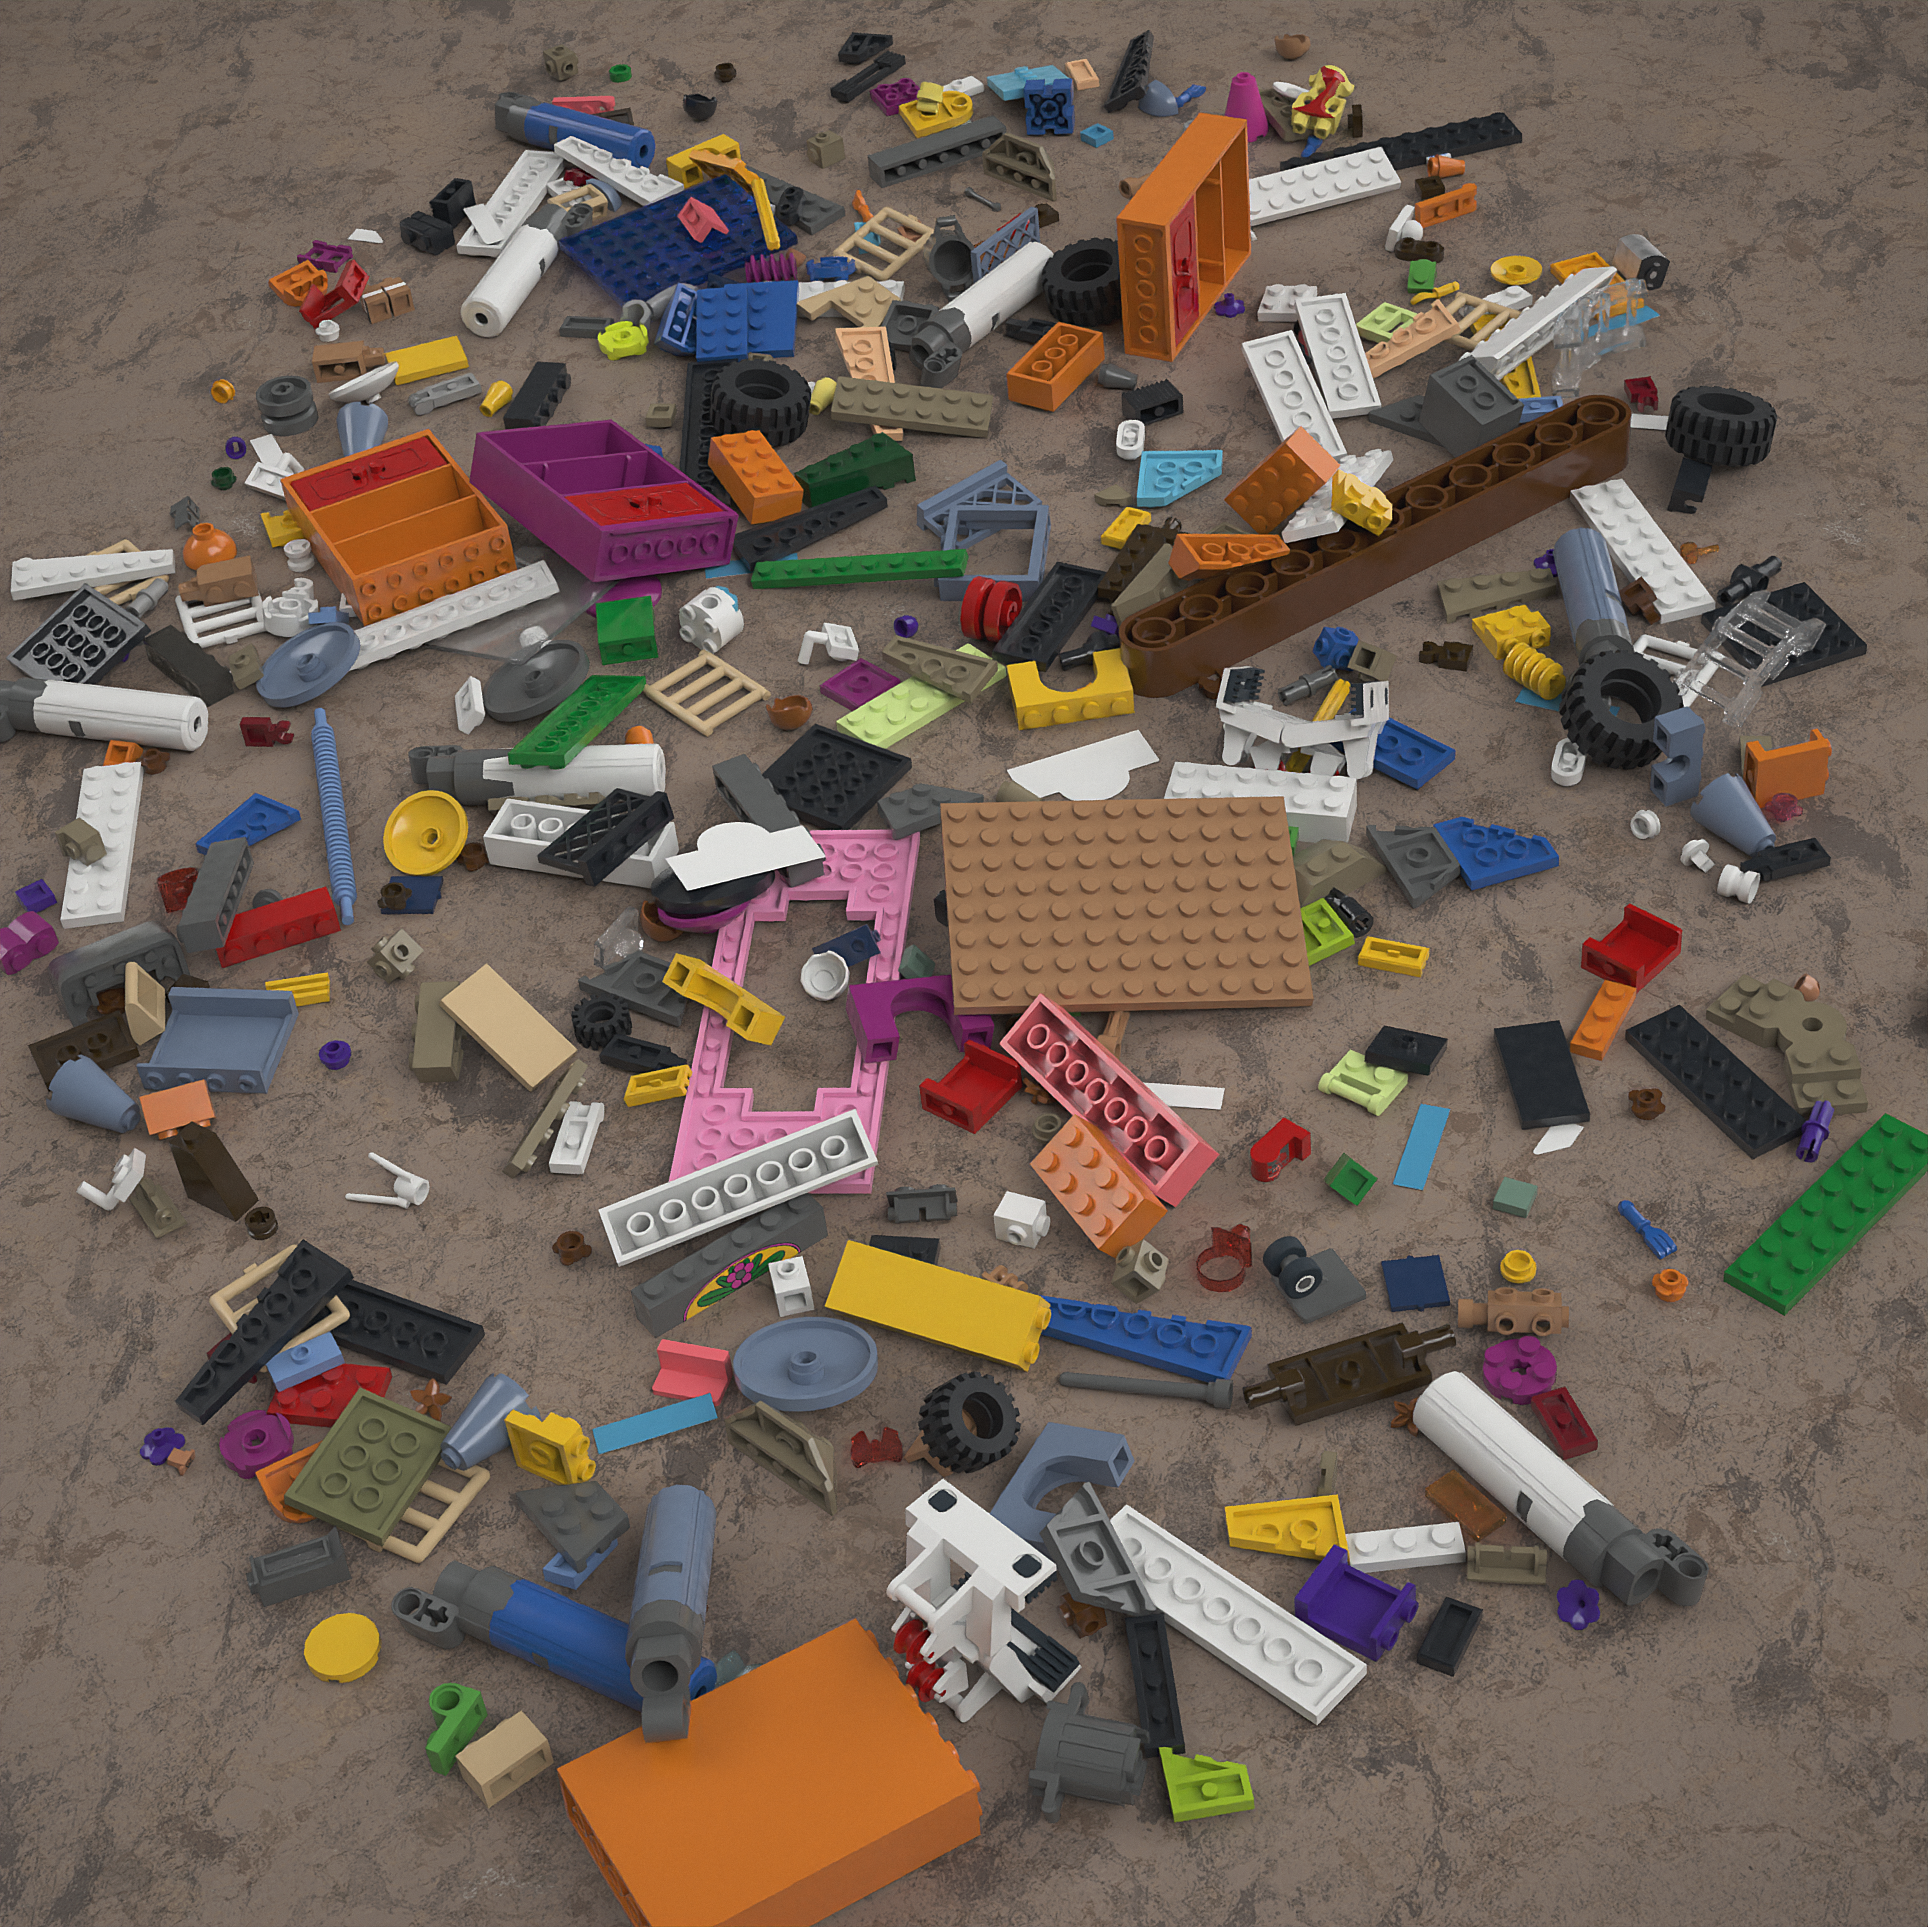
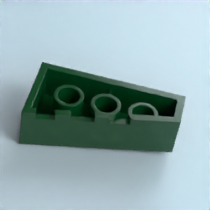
M884 432L875 434L858 444H853L843 451L829 455L827 458L794 473L795 479L804 490L802 503L808 508L875 485L877 488L882 486L886 490L893 488L894 483L905 480L906 483L916 481L913 454Z

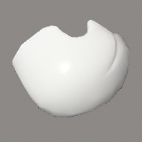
M828 951L822 954H814L808 959L802 968L800 981L806 994L819 1001H828L839 997L848 987L850 972L844 958L833 951Z

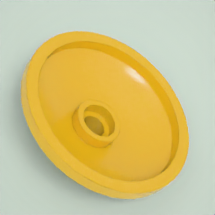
M428 790L409 796L394 809L386 823L383 844L387 858L398 870L410 876H430L444 870L455 861L465 845L468 835L466 813L456 799L441 791Z

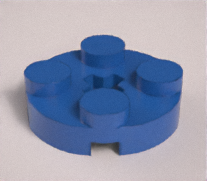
M829 256L821 257L820 263L814 264V259L806 262L807 275L810 276V281H823L825 278L833 277L835 281H846L849 279V275L856 271L855 260L851 259L850 262H847V257Z

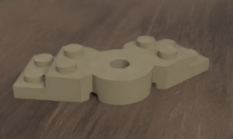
M1743 974L1706 1009V1020L1762 1048L1776 1047V1043L1785 1053L1783 1071L1795 1110L1802 1117H1810L1814 1103L1817 1101L1824 1102L1825 1100L1829 1101L1831 1107L1834 1108L1833 1115L1867 1112L1868 1100L1860 1079L1862 1068L1854 1045L1845 1041L1847 1032L1846 1020L1832 1006L1820 1002L1805 1001L1801 991L1774 978L1766 985Z

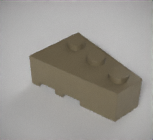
M459 981L421 982L420 995L415 996L414 1006L415 1012L418 1015L417 1023L412 1024V1039L415 1042L414 1052L409 1054V1068L415 1072L420 1083L456 1082L459 1079L464 1051L461 1049V1039H467L468 1032L439 1006L441 999L460 985Z

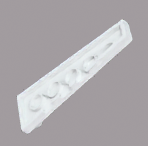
M573 136L554 144V153L597 179L610 184L614 189L649 210L684 193L683 183L662 174L657 177L650 174V169L643 166L638 169L631 166V161L615 159L612 153L599 149Z
M173 549L36 560L27 557L21 558L12 564L11 595L15 601L79 590L85 583L91 587L173 574L175 573Z

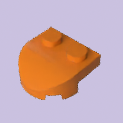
M309 260L269 279V287L289 306H302L312 284H315L324 295L328 289L326 272L323 269L318 271Z
M322 1441L255 1472L271 1509L283 1521L304 1523L316 1519L314 1516L285 1504L284 1495Z

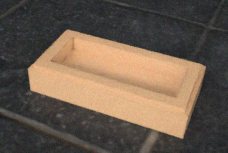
M1087 59L1065 63V71L1070 78H1073V84L1077 91L1099 87V78Z

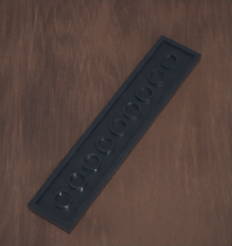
M1496 112L1490 116L1473 117L1458 123L1450 122L1445 126L1428 127L1418 132H1405L1399 136L1383 137L1368 143L1360 142L1350 147H1337L1332 151L1323 153L1315 152L1309 157H1292L1287 161L1280 162V171L1382 147L1396 171L1426 164V157L1450 153L1451 158L1522 143V133L1504 112Z
M736 358L688 362L679 470L729 508H732V497L708 465L711 437L724 435L711 422L709 409L714 376L724 366L727 367L729 363L734 361L738 363L739 361Z

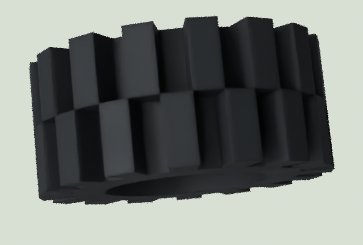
M601 993V997L596 998L595 994L590 995L591 1000L588 1001L586 998L580 1000L581 1005L576 1004L574 1006L571 1017L575 1036L578 1043H582L586 1049L590 1046L594 1051H598L599 1046H602L604 1049L616 1033L630 1036L632 1033V1021L627 1002L625 1003L622 997L617 999L616 994L611 993L607 997L606 993ZM601 1020H608L604 1023H596Z

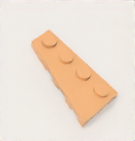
M1439 299L1431 304L1432 309L1425 314L1420 312L1414 316V322L1405 329L1400 327L1394 331L1392 338L1388 342L1381 341L1365 353L1373 378L1381 376L1384 372L1405 363L1410 358L1426 352L1429 348L1461 332L1458 322Z

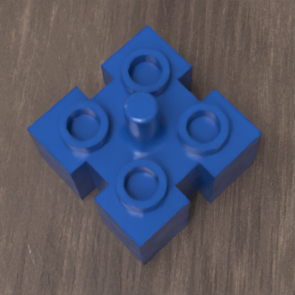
M1073 78L1054 79L1053 85H1045V79L1026 80L1024 101L1025 108H1028L1026 113L1027 135H1044L1046 129H1054V134H1073L1075 127L1074 105H1072L1074 98Z

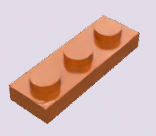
M1604 980L1570 1042V1052L1602 1061L1636 999L1637 988Z

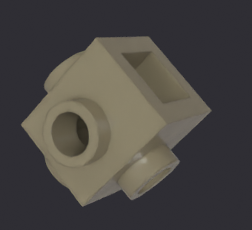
M563 44L543 51L545 68L548 74L559 81L568 80L571 76L578 74V57L575 52Z
M401 928L388 939L383 936L371 948L374 954L367 963L373 968L378 977L390 984L397 977H400L402 980L405 979L415 969L412 963L424 950Z
M1142 1239L1131 1247H1124L1118 1253L1115 1260L1117 1265L1111 1284L1137 1304L1160 1291L1166 1279L1165 1271L1169 1259Z

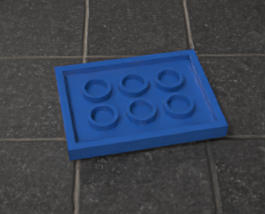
M798 280L724 284V287L747 286L748 353L772 355L773 358L794 357L798 314L797 302L799 301Z

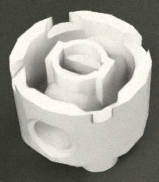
M710 587L702 591L680 609L679 619L682 628L679 632L686 642H692L699 649H705L714 654L742 632L744 626L743 615L740 609L736 612L732 607L735 601L727 593L718 588Z

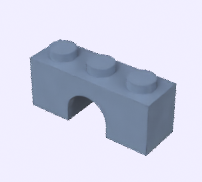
M1688 706L1656 716L1654 721L1653 742L1668 758L1660 763L1651 765L1650 790L1665 806L1696 797L1699 793V782L1702 778L1700 768L1701 758L1703 757L1702 744L1705 724L1703 719L1697 716Z

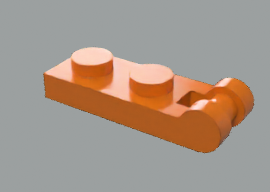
M1466 183L1460 189L1415 203V221L1419 222L1422 228H1426L1474 212L1477 208V201L1474 199V196L1477 194V185Z

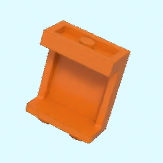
M1818 729L1811 730L1809 742L1765 751L1758 740L1747 742L1743 780L1759 808L1824 794L1825 783L1829 779L1827 765L1828 757L1832 754L1831 744L1827 738L1822 736Z

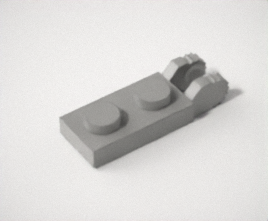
M468 373L416 391V393L409 396L408 403L412 406L414 412L421 416L431 413L434 407H444L461 399H469L476 394L482 393V389L474 375Z

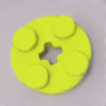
M630 321L613 323L605 327L604 334L601 335L599 333V348L604 354H607L609 360L613 361L633 354L642 355L646 353V346L649 343L647 329L642 324H639L640 327L633 326V323Z

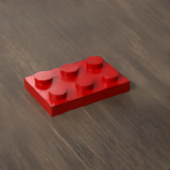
M344 1363L281 1392H278L276 1389L266 1413L276 1417V1413H279L288 1420L289 1424L332 1428L359 1388L385 1397L392 1379V1373L389 1367Z

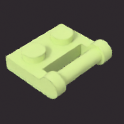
M1384 302L1359 321L1356 327L1359 336L1378 343L1381 341L1388 342L1393 335L1389 331L1400 322H1403V324L1398 328L1405 329L1414 322L1413 317L1417 313Z
M1350 1049L1330 1073L1327 1072L1321 1077L1318 1089L1328 1095L1334 1093L1367 1107L1368 1112L1379 1116L1408 1084V1074L1397 1069L1364 1062L1365 1055Z

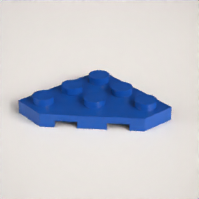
M1466 817L1433 824V827L1437 829L1460 863V874L1471 891L1559 866V856L1545 837L1533 835L1530 839L1518 836L1514 829L1494 824L1487 828L1475 825L1474 819Z

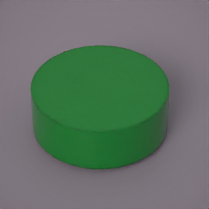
M615 65L609 70L610 80L613 82H626L632 78L631 68L628 65Z

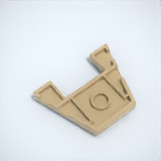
M866 276L797 302V308L799 312L811 321L833 308L858 327H881L892 300L901 301V299L870 276Z

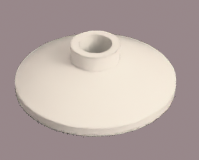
M1284 82L1273 83V88L1280 95L1287 98L1291 106H1293V103L1301 93L1309 92L1296 85Z

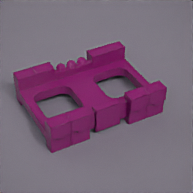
M318 240L312 242L313 248L305 255L299 254L297 256L299 264L309 260L315 268H324V271L337 273L338 268L346 260L353 258L351 246L339 244L336 247ZM314 253L322 254L317 259L311 258V255ZM333 257L342 258L338 262L330 260Z

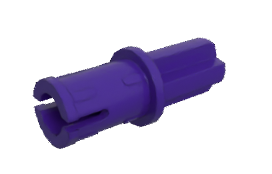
M1827 1100L1815 1102L1808 1121L1802 1125L1803 1136L1795 1153L1801 1160L1805 1150H1807L1804 1162L1811 1163L1818 1159L1823 1141L1828 1139L1830 1134L1828 1126L1834 1113V1108L1831 1107V1103Z

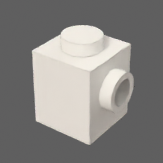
M1009 1191L1006 1192L993 1215L996 1239L1015 1245L1035 1249L1041 1236H1046L1050 1227V1217L1047 1216L1044 1200Z
M803 1256L769 1263L772 1287L780 1317L814 1310L811 1287Z

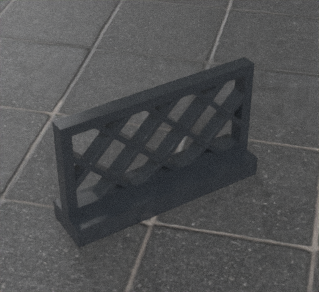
M616 788L537 855L539 863L582 875L586 885L595 887L675 818L667 793L656 791L650 797ZM619 800L627 801V802H623V803H619V804L614 805V804L617 803ZM628 811L626 814L612 817V815ZM607 817V819L595 821L597 819ZM608 828V830L592 834V832ZM587 834V836L574 839L576 836ZM588 845L587 848L572 851V849ZM567 851V853L554 856L557 853Z

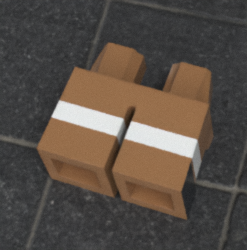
M388 277L383 279L381 283L372 286L367 284L360 297L363 311L367 312L371 324L392 318L391 313L396 317L415 310L410 288L400 277L394 279Z

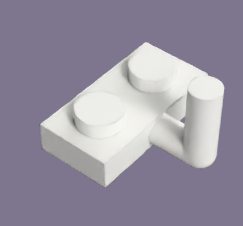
M286 452L282 455L276 467L257 462L245 484L250 489L285 500L280 479L294 475L286 471L287 467L295 474L304 471V467L290 453Z
M823 623L821 632L807 631L804 634L798 657L799 663L809 664L814 643L824 644L828 655L835 660L847 661L849 659L857 661L859 648L851 627Z
M134 1148L129 1156L122 1155L113 1169L116 1172L112 1179L114 1186L107 1195L85 1181L80 1184L76 1192L105 1210L114 1209L119 1200L122 1202L126 1201L143 1177L146 1154Z

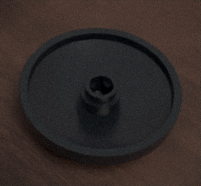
M669 867L653 880L651 893L654 904L663 911L675 914L709 913L734 907L757 897L772 885L775 879V871H766L687 891L673 869Z

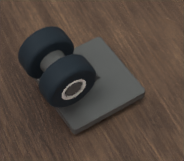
M1285 1236L1270 1244L1263 1255V1264L1271 1274L1272 1282L1304 1324L1318 1320L1366 1299V1291L1332 1248L1306 1257L1307 1252L1302 1243L1296 1237Z

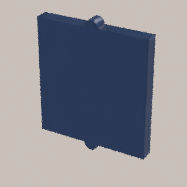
M391 876L389 883H402L405 888L412 890V896L407 899L404 909L391 910L388 907L381 908V914H434L437 901L442 898L440 891L444 882L443 876Z
M1409 1255L1406 1259L1381 1261L1391 1312L1415 1309L1422 1312L1424 1308L1450 1306V1298L1439 1255L1415 1258Z

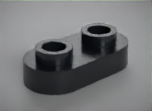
M792 186L782 193L775 212L778 223L781 226H791L801 218L806 203V197L802 188Z

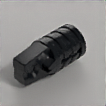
M1334 887L1324 898L1351 931L1354 938L1362 937L1370 931L1374 922L1373 916L1353 897L1347 896ZM1360 920L1365 926L1362 927L1357 921Z

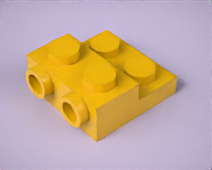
M1340 469L1337 470L1332 476L1331 510L1379 536L1392 521V504L1378 488L1366 485L1353 474H1347Z
M1525 604L1472 619V629L1496 660L1506 658L1510 650L1520 642H1525L1534 649L1550 646L1551 626L1539 611L1531 612Z
M512 1410L504 1419L518 1467L557 1485L582 1483L588 1481L593 1476L596 1463L589 1459L588 1456L590 1439L583 1435L581 1425L574 1419L569 1417L563 1418L551 1412L541 1422L533 1415H525L516 1410Z

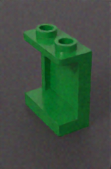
M651 595L596 603L598 644L603 665L659 658L655 636V614Z

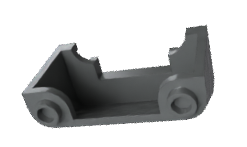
M154 920L147 921L58 956L49 963L47 968L48 976L73 1027L89 1022L86 1015L88 1008L91 1005L93 1007L99 1005L96 992L125 981V965L128 962L137 963L146 972L154 970L158 980L164 979V976H169L176 982L182 974L190 975L181 945L175 935L163 923Z

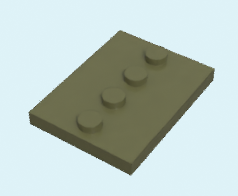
M359 1388L285 1493L284 1502L293 1508L334 1526L336 1525V1527L379 1546H383L441 1460V1443L452 1427L363 1388Z

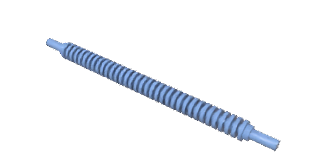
M317 708L314 711L315 726L311 730V739L332 898L340 907L342 923L344 925H351L354 922L352 905L357 899L336 742L334 730L327 724L325 710Z

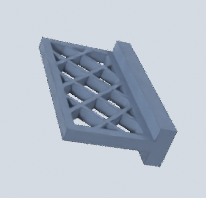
M1030 207L971 251L974 284L1030 241L1040 243L1038 208ZM1030 219V223L1026 231L1025 227L1027 225L1028 220ZM1016 229L1012 242H1010L1012 233ZM1024 234L1025 236L1023 238L1021 246L1018 247L1021 237ZM1001 240L998 250L995 253L994 251L996 249V246L998 242ZM1009 245L1010 247H1009L1008 252H1007V254H1006V257H1005V259H1004V258H1003L1004 253H1005V251H1006L1007 246ZM986 252L981 263L980 255ZM992 256H993V257H994V260H993V262H992V265H991V267H990V270H988V266H989L990 261H991Z
M999 460L918 504L917 526L923 531L929 528L941 538V535H946L944 525L937 523L943 521L945 516H949L951 505H1015V500H1027L1029 502L1027 505H1042V501L1007 473V464ZM1007 485L1013 489V491L999 490ZM985 497L993 498L992 503L978 501ZM996 498L1012 499V503H996ZM958 529V534L969 536L960 542L956 540L955 550L967 549L1002 529Z

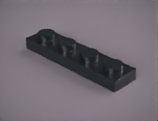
M1164 1613L1125 1618L1141 1729L1148 1730L1150 1738L1149 1744L1143 1743L1145 1758L1160 1757V1747L1172 1748L1174 1755L1185 1754V1742Z

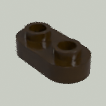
M1405 237L1395 244V256L1403 261L1427 259L1438 264L1444 259V247L1436 241L1426 242Z

